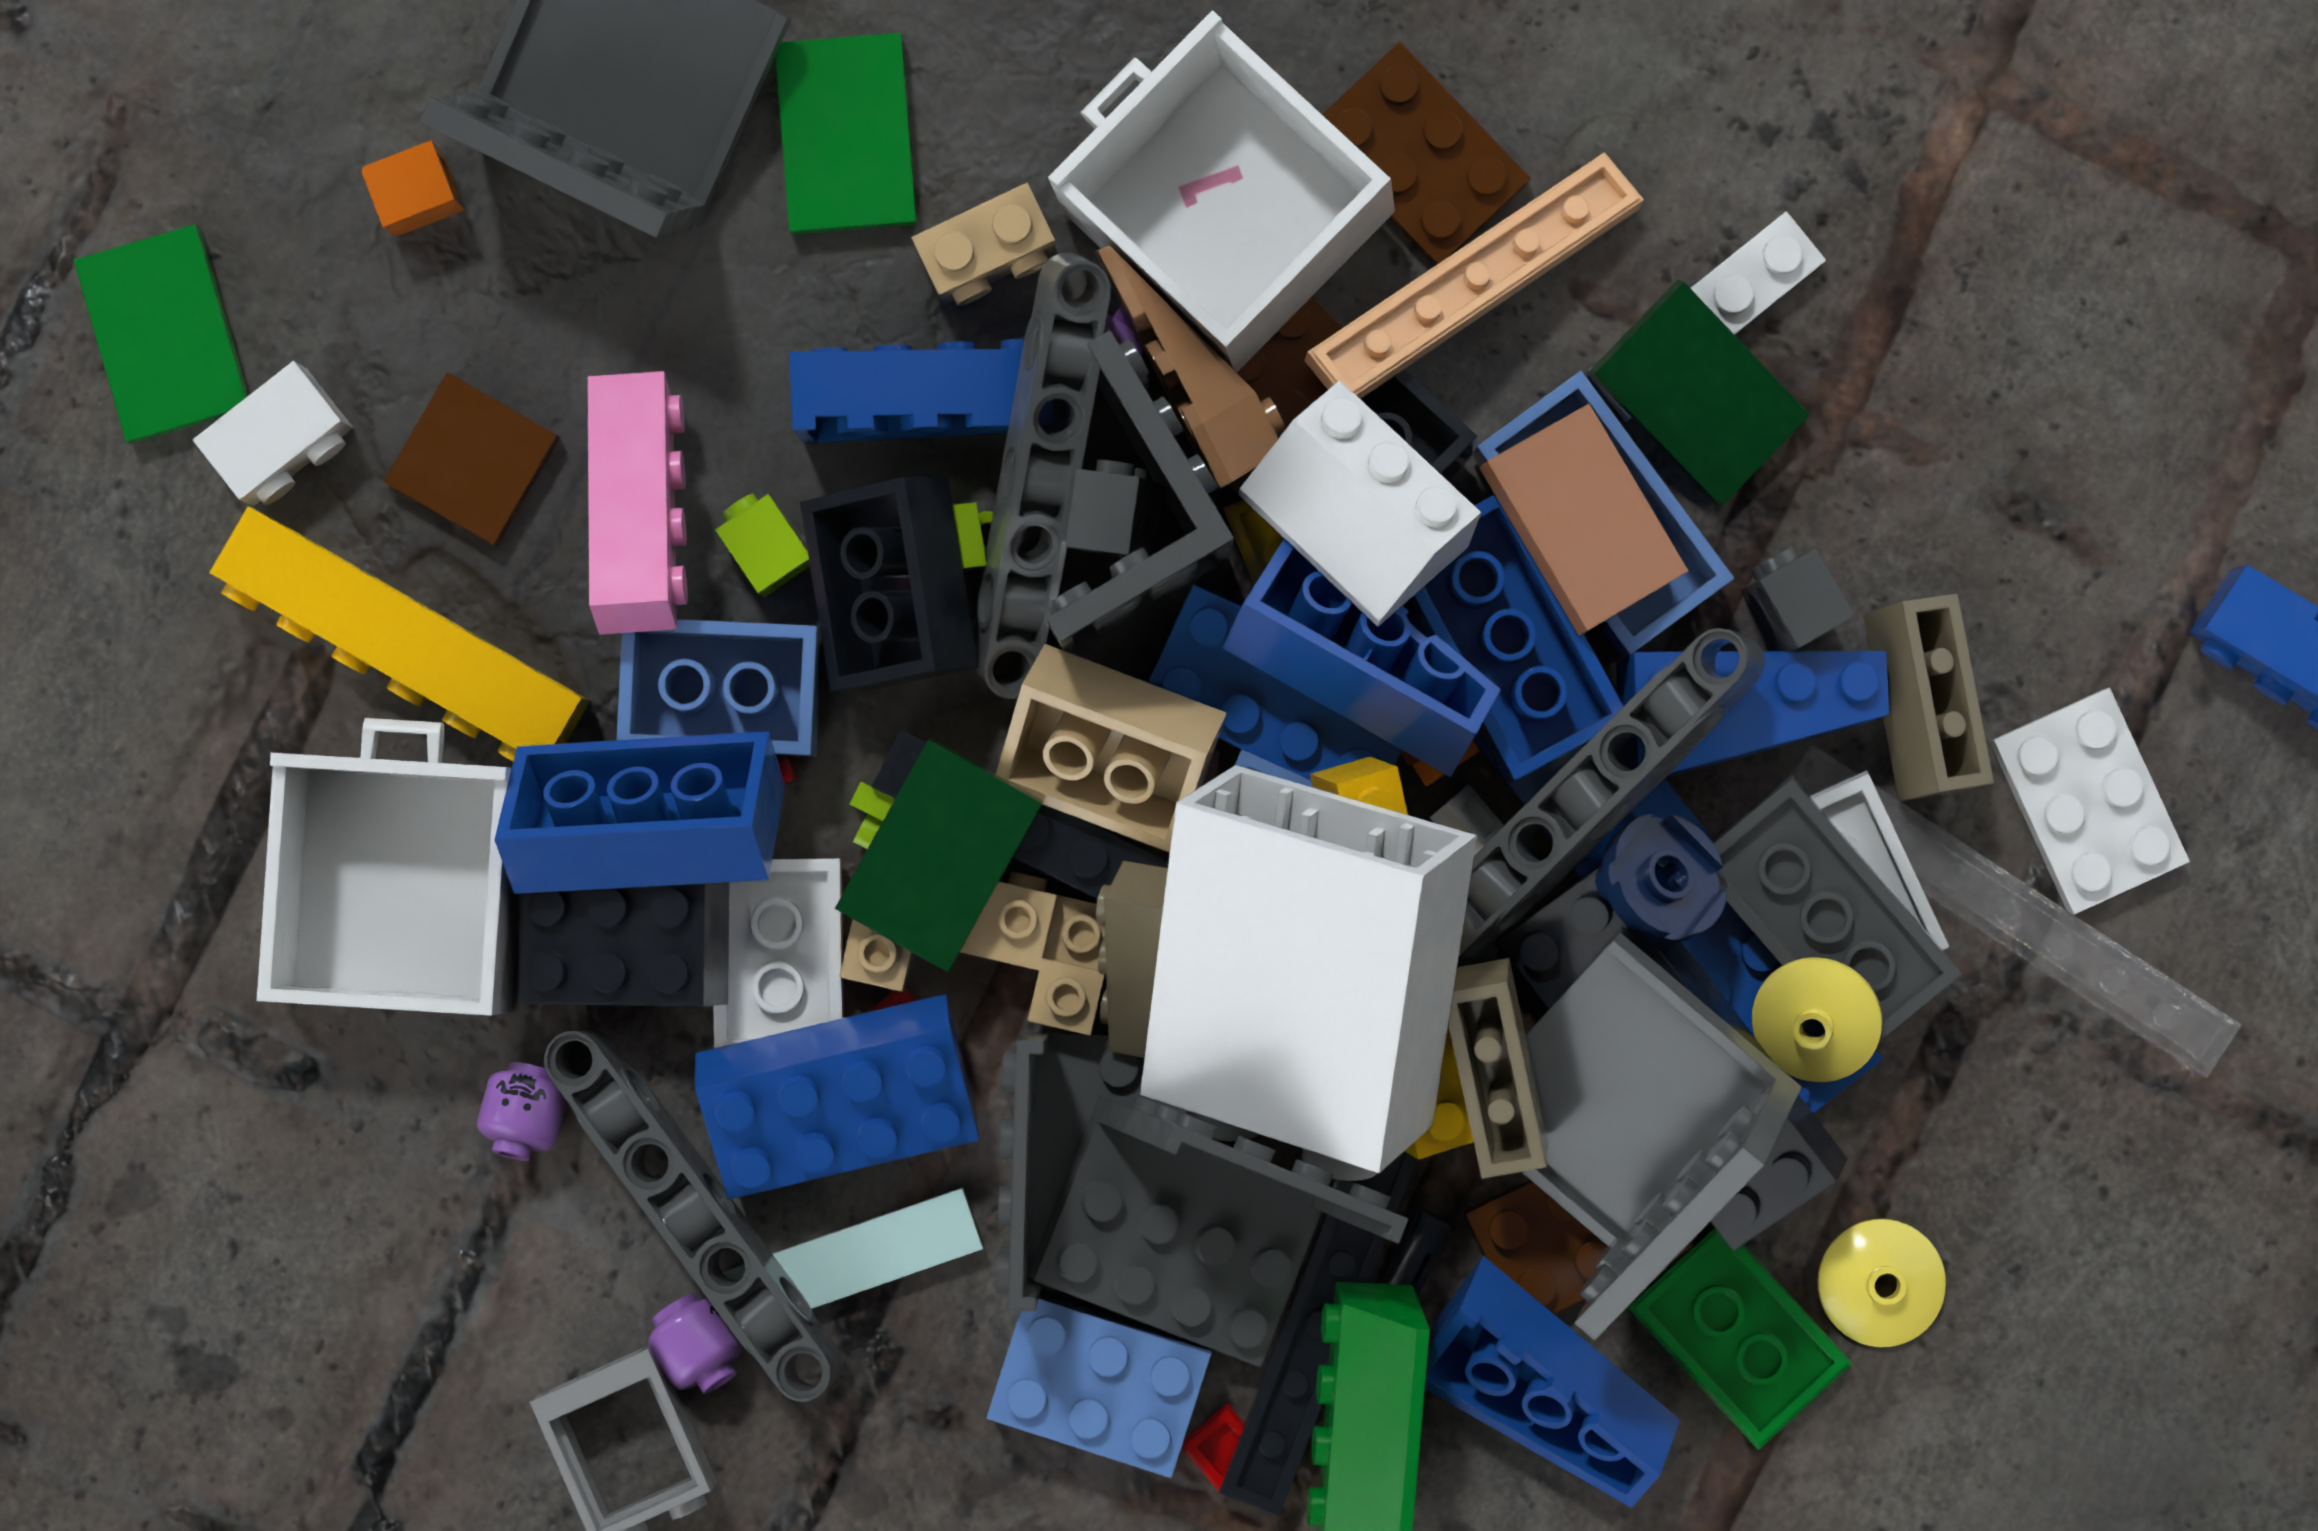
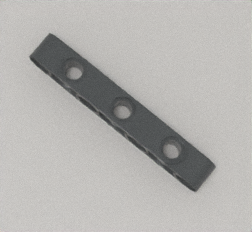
M1073 252L1059 253L1051 257L1043 265L1038 278L1032 317L1026 330L986 549L987 566L983 567L979 588L977 622L974 633L979 668H975L974 671L997 696L1006 699L1018 698L1023 681L1044 644L1047 642L1050 626L1046 618L1055 613L1052 601L1059 594L1067 551L1065 544L1076 469H1082L1100 366L1088 348L1087 343L1101 336L1104 332L1110 300V281L1106 272L1097 264ZM1076 270H1084L1087 277V286L1084 293L1073 301H1065L1062 295L1064 279ZM1052 399H1062L1064 412L1061 419L1051 427L1041 428L1038 416L1041 408ZM1029 526H1039L1041 537L1035 548L1024 553L1016 552L1015 542L1020 532ZM1007 651L1018 652L1017 665L1010 673L1004 676L993 675V665L1001 654Z
M1722 628L1707 630L1698 636L1670 665L1657 673L1474 856L1458 962L1471 961L1482 955L1507 929L1527 915L1714 730L1724 718L1726 712L1756 684L1763 673L1764 655L1757 641L1746 634ZM1733 643L1739 652L1738 667L1734 673L1723 678L1716 670V654L1724 645ZM1637 735L1642 739L1646 752L1640 766L1631 770L1624 762L1623 750L1627 741ZM1544 826L1552 835L1553 847L1549 856L1541 861L1533 852L1532 841L1536 832Z
M595 1029L566 1031L555 1036L547 1045L544 1054V1065L550 1079L574 1110L577 1120L738 1341L758 1361L778 1390L787 1398L797 1402H807L832 1389L840 1380L843 1371V1358L839 1349L815 1318L810 1305L733 1199L727 1200L724 1187L652 1089L631 1068L612 1040L603 1032ZM577 1041L584 1043L592 1054L591 1068L584 1076L577 1074L569 1063L570 1049ZM651 1144L661 1147L668 1157L669 1166L662 1178L652 1176L644 1165V1154ZM725 1248L736 1250L745 1262V1272L740 1281L728 1279L719 1267V1258ZM799 1353L811 1354L819 1361L822 1367V1377L818 1385L807 1384L798 1377L795 1371V1361Z

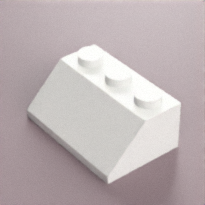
M1340 380L1290 423L1241 486L1238 493L1243 500L1377 627L1468 548L1481 515L1480 510Z

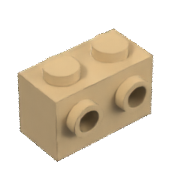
M1028 182L911 237L943 306L953 301L956 302L957 306H963L978 300L992 291L991 283L1012 273L1015 279L1035 273L1042 269L1043 265L1049 260L1048 256L1057 252L1055 239Z

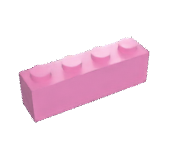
M664 371L588 376L589 607L599 635L677 629V605H685L688 601L684 565L676 566V547H686L687 542L684 509L675 508V490H683L686 485L682 451H674V434L684 433V408L681 395H671Z

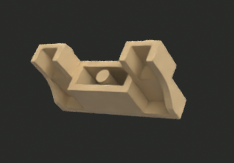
M1010 871L1008 883L999 881L960 952L1039 970L1028 1021L1091 1035L1105 976L1098 971V957L1102 941L1105 937V926L1096 920L1097 904L1045 892L1047 879ZM852 919L839 977L902 992L905 990L913 953Z

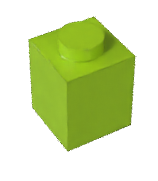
M754 493L749 494L735 502L722 513L726 523L715 529V531L755 590L762 597H767L810 567L807 547L769 494L760 500L756 498Z

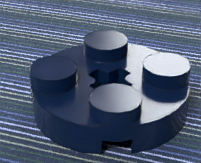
M1648 814L1634 819L1611 837L1603 854V867L1596 873L1595 884L1599 894L1609 901L1615 913L1626 926L1643 937L1651 946L1665 948L1673 943L1688 941L1707 930L1718 920L1726 903V888L1719 892L1720 881L1716 872L1723 868V864L1714 844L1692 822L1674 815L1662 819L1651 817L1653 814ZM1663 867L1669 871L1671 877L1668 880V885L1674 892L1664 889L1659 884L1655 871Z

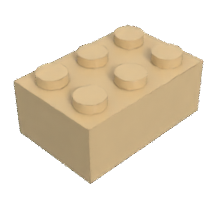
M1044 644L1022 683L996 775L1043 800V805L1170 853L1176 802L1203 786L1227 713Z

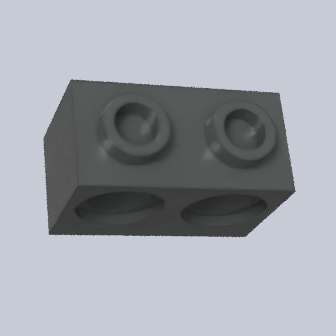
M1097 460L1096 471L1076 469L1065 547L1093 555L1124 558L1144 547L1149 557L1158 552L1166 487L1148 481L1150 471L1136 468V465Z
M1794 546L1782 551L1751 569L1750 572L1755 582L1741 589L1776 651H1793L1855 616L1816 548L1801 556L1798 555Z

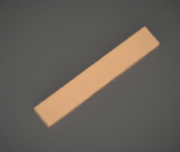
M1604 152L1309 350L1305 362L1328 390L1340 380L1361 399L1638 211L1644 199Z

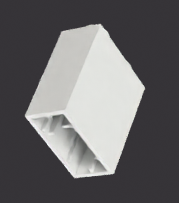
M1237 765L1176 802L1140 1095L1185 1109L1186 1115L1216 1126L1217 1128L1213 1136L1215 1140L1236 1141L1238 1136L1251 1139L1261 1134L1303 1148V1162L1334 1174L1332 1179L1346 1181L1364 1180L1384 1170L1433 1126L1477 835Z

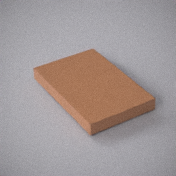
M1590 404L1585 405L1491 458L1479 467L1579 636L1689 571Z

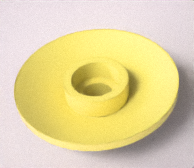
M1809 957L1786 963L1766 978L1754 1000L1752 1026L1757 1041L1774 1063L1785 1073L1805 1081L1830 1082L1855 1073L1872 1057L1882 1032V1012L1875 992L1858 972L1835 960ZM1808 1019L1818 1020L1823 1024L1825 1033L1817 1037L1811 1036L1804 1031L1802 1023Z
M1871 1219L1850 1226L1830 1243L1819 1265L1817 1287L1825 1314L1841 1333L1864 1345L1892 1347L1915 1339L1933 1323L1944 1301L1946 1276L1937 1250L1922 1233L1899 1221ZM1883 1274H1892L1897 1282L1896 1290L1888 1297H1880L1875 1290L1876 1280Z

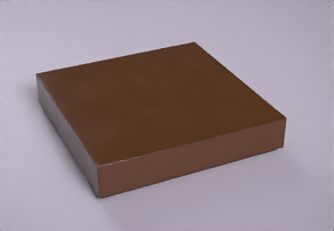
M447 372L383 482L497 547L560 437Z

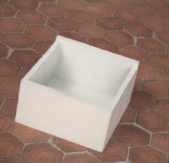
M1213 10L1152 72L1134 57L1080 112L1095 130L1048 177L1063 213L1100 248L1110 245L1236 373L1395 212L1391 178L1223 24L1222 19ZM1137 80L1140 84L1105 119L1102 113Z
M365 718L362 728L360 758L271 753L270 766H273L257 1001L490 1016L512 1012L520 893L514 894L494 841L512 768L442 763L444 747V723ZM380 732L427 735L428 762L375 759Z

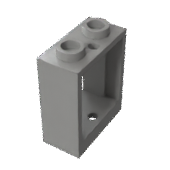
M649 1345L542 1392L530 1401V1405L586 1531H648L649 1528L645 1521L661 1513L669 1511L672 1520H675L708 1504L704 1494L711 1492L718 1481L677 1389L671 1385ZM647 1378L691 1477L609 1513L566 1414Z

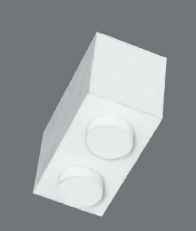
M293 360L196 436L193 441L240 501L255 506L260 501L264 505H269L292 489L295 485L292 476L307 464L312 462L315 466H318L334 457L345 446L346 443L342 437L351 431L353 426L309 370Z

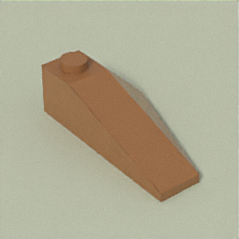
M1110 245L1095 251L1094 253L1102 269L1106 272L1110 285L1195 455L1198 454L1216 485L1221 488L1257 467L1278 440L1277 436L1286 430L1272 399L1267 397L1260 401L1256 392Z

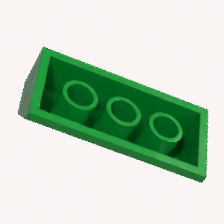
M1336 1282L1334 1304L1324 1303L1321 1323L1322 1342L1331 1343L1329 1365H1319L1316 1394L1317 1403L1326 1404L1324 1426H1314L1312 1433V1464L1321 1466L1319 1487H1309L1307 1495L1308 1526H1317L1318 1531H1412L1430 1333L1413 1285Z

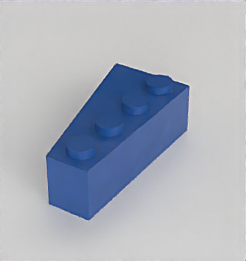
M1025 338L1001 341V349H976L974 342L960 341L937 344V350H912L910 345L897 344L876 346L874 351L818 348L810 351L789 352L792 430L804 444L1006 435L1008 433ZM1055 399L1046 402L1039 412V425L1041 428L1051 427L1056 424Z
M1285 538L1244 601L1222 647L1449 777L1453 775L1501 690L1440 637L1434 635L1427 638L1409 622L1407 618L1409 611L1403 606L1377 627Z
M2249 565L2231 569L2189 633L2203 642L2200 651L2215 663L2233 670L2235 665H2238L2257 679L2253 686L2269 699L2282 705H2287L2290 700L2310 713L2306 721L2318 731V606Z
M1763 651L1764 669L1756 684L1726 712L1724 718L1714 730L1666 777L1867 725L1888 716L1889 699L1886 651ZM1633 652L1616 663L1617 695L1622 705L1625 706L1657 673L1670 665L1682 652ZM1718 652L1716 654L1715 666L1721 677H1728L1734 673L1740 659L1739 652ZM1637 735L1627 741L1623 750L1624 762L1631 770L1640 766L1646 752L1642 739Z
M1482 1256L1430 1327L1425 1389L1630 1508L1634 1507L1661 1475L1680 1419L1485 1256Z

